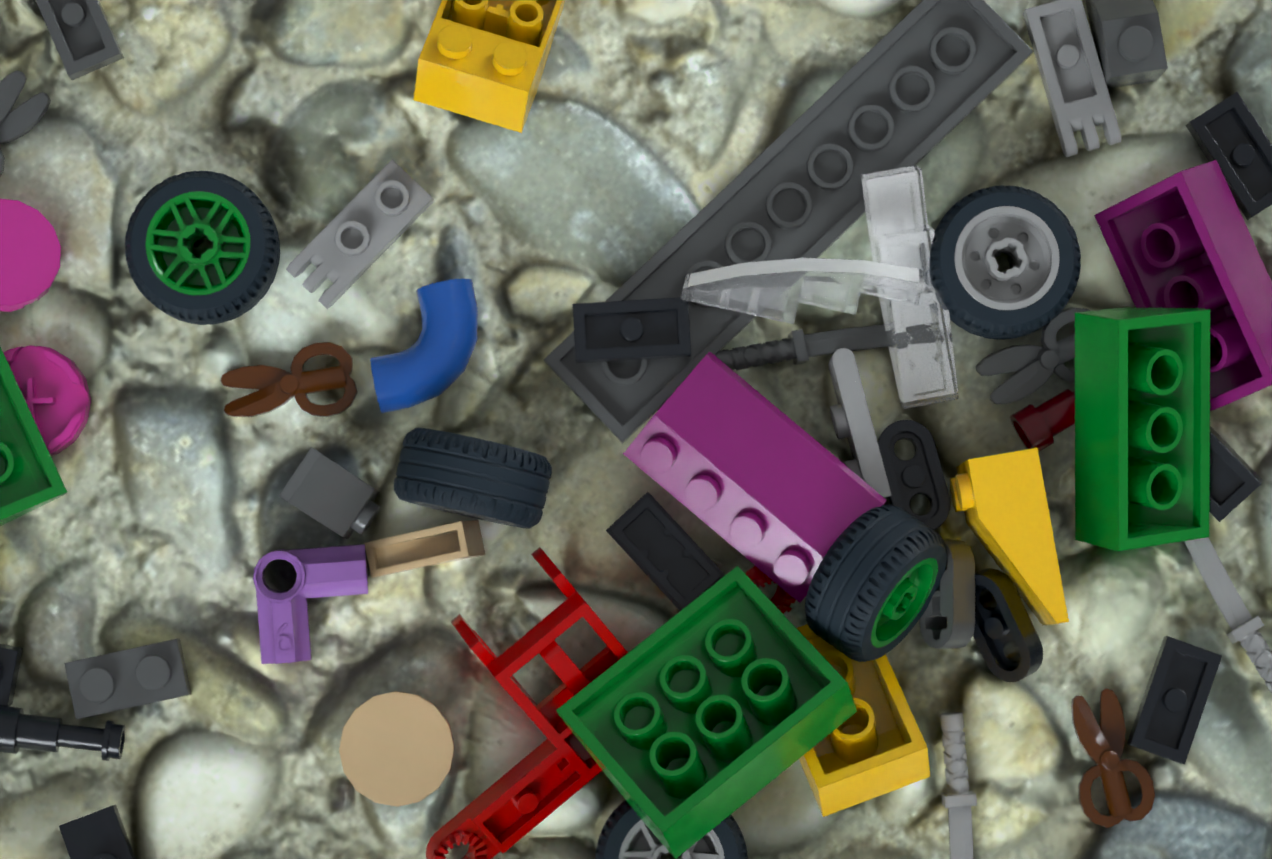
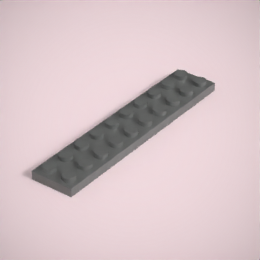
M923 0L605 301L688 297L691 357L576 363L573 331L544 359V362L623 444L660 409L709 351L714 355L721 351L804 271L745 275L687 287L692 273L748 262L819 258L867 212L863 178L911 170L1032 55L1033 50L984 0Z

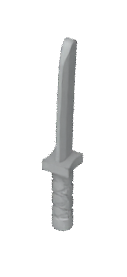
M1209 538L1184 541L1212 597L1231 630H1233L1227 634L1232 644L1237 641L1241 642L1243 649L1245 648V651H1247L1246 654L1251 662L1254 663L1256 670L1261 678L1265 680L1266 686L1272 693V651L1262 638V634L1258 632V629L1263 627L1264 624L1259 616L1252 619Z
M963 712L940 714L941 729L943 730L942 742L945 749L943 753L944 764H946L945 776L948 783L946 785L948 793H941L942 805L948 808L950 859H973L971 806H977L976 793L973 790L969 791L970 787L967 781L969 776L966 764L967 753L964 746L966 741L965 732H963Z

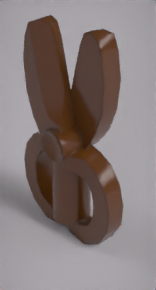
M322 342L302 348L293 358L290 367L291 373L280 368L265 365L244 366L228 371L221 377L220 381L223 386L257 389L258 391L231 401L225 405L224 411L228 416L254 417L270 413L295 397L300 408L313 416L330 417L341 414L352 406L358 393L355 381L350 377L353 371V358L342 346L330 342ZM328 354L336 357L340 362L339 366L303 371L304 364L310 358L317 355ZM345 389L344 395L340 400L327 405L315 404L307 396L309 393Z
M1107 688L1101 691L1100 727L1084 697L1076 695L1071 702L1072 723L1079 743L1087 755L1097 764L1091 766L1083 773L1078 784V799L1083 813L1092 823L1106 828L1119 824L1123 819L1128 821L1142 820L1152 810L1155 798L1154 785L1147 769L1141 764L1129 759H1120L1125 743L1126 728L1123 710L1113 690ZM1123 771L1132 772L1141 785L1142 798L1140 805L1135 809L1131 806ZM1099 776L1101 777L1109 810L1108 814L1100 813L1094 807L1091 799L1092 783Z

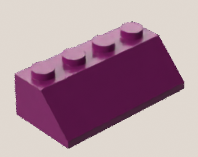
M1217 160L1182 170L1094 215L1135 308L1210 309V412L1272 385V281Z
M710 351L654 414L623 453L799 603L806 597L813 576L824 556L842 532L863 513L872 508L883 506L887 501Z

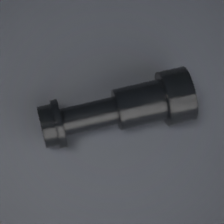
M0 706V752L17 754L19 748L58 752L60 747L101 751V757L104 761H109L110 758L121 759L125 742V725L114 724V721L107 720L104 729L63 724L62 718L24 714L23 708Z

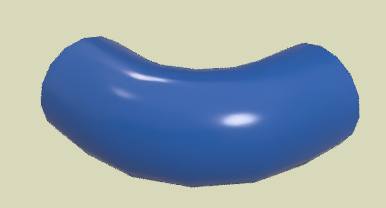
M471 279L446 280L417 289L422 318V330L417 341L410 348L403 351L370 358L373 382L381 413L410 408L437 397L465 371L477 343L478 307Z

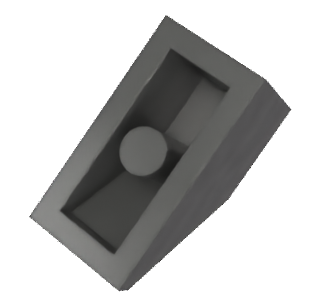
M1086 0L1091 34L1107 88L1157 81L1168 69L1159 15L1153 0Z
M312 447L279 495L285 501L346 539H349L354 531L363 535L381 507L374 502L380 493L379 491Z

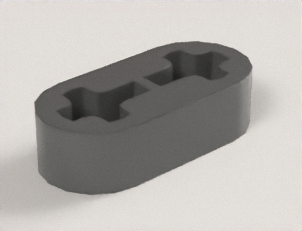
M943 539L947 553L946 568L937 591H935L928 608L919 619L920 631L924 641L930 647L936 649H959L965 647L971 641L974 634L975 561L970 546L964 541Z

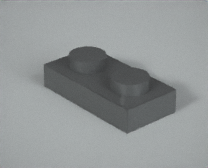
M36 0L71 80L124 58L99 0Z
M180 639L64 663L76 719L192 695Z

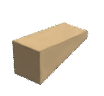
M479 520L459 521L364 543L371 578L485 555Z

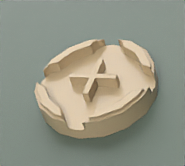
M394 691L373 696L354 710L343 727L339 753L344 774L356 791L375 803L399 807L420 802L440 788L452 768L455 746L451 726L437 706L420 695Z

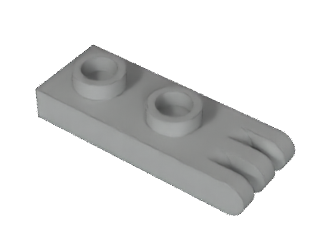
M1057 0L1025 9L1023 13L1065 157L1078 154L1077 142L1073 132L1079 130L1086 150L1098 149L1100 145L1095 128L1097 125L1102 124L1104 135L1109 145L1120 143V129L1082 0Z
M392 159L300 252L286 270L295 278L303 273L311 263L317 267L302 285L310 293H313L328 278L333 284L324 291L319 299V302L328 309L434 202V199Z
M840 348L830 358L828 367L838 401L837 405L830 406L832 423L838 440L848 439L853 460L845 461L844 464L885 499H888L892 495L855 356L851 350Z

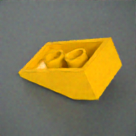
M1038 448L968 459L957 466V475H955V478L949 479L955 512L964 511L967 525L1002 572L1011 579L1017 592L1042 626L1069 622Z
M807 624L798 627L797 629L848 682L857 709L854 715L799 758L822 816H828L931 777L928 747L886 654L875 660L858 662L850 659L817 636Z

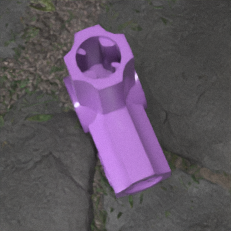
M365 544L291 550L278 549L270 551L259 559L254 568L253 580L257 598L261 664L312 660L307 599L368 594ZM276 559H282L293 565L297 577L294 586L290 590L283 592L275 591L267 585L264 573L268 563Z

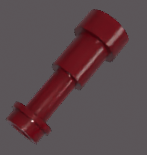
M1066 389L1036 408L1029 404L1010 416L1017 435L1027 449L1038 448V452L1054 443V436L1075 424V391L1071 392L1069 389Z

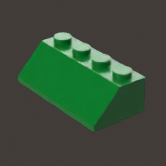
M1112 308L1076 312L1075 540L1115 551H1125L1209 537L1210 309Z

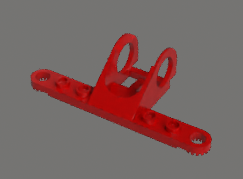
M540 547L531 555L568 598L498 657L471 628L461 614L451 620V623L469 648L483 662L494 678L547 739L436 831L427 844L426 859H445L444 854L449 853L448 847L453 849V844L456 843L459 846L460 842L464 845H467V842L469 844L467 853L461 859H492L500 851L504 854L602 771L556 710L628 652ZM756 566L745 572L758 588L760 586L764 588V583L770 585L773 581ZM778 584L774 596L770 599L783 614L786 611L789 613L792 610L790 607L791 603L795 604L796 601ZM583 617L607 646L579 669L555 639ZM539 653L563 683L537 704L513 674Z

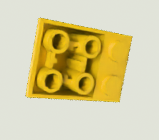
M442 0L418 59L413 100L522 133L539 87L565 0Z

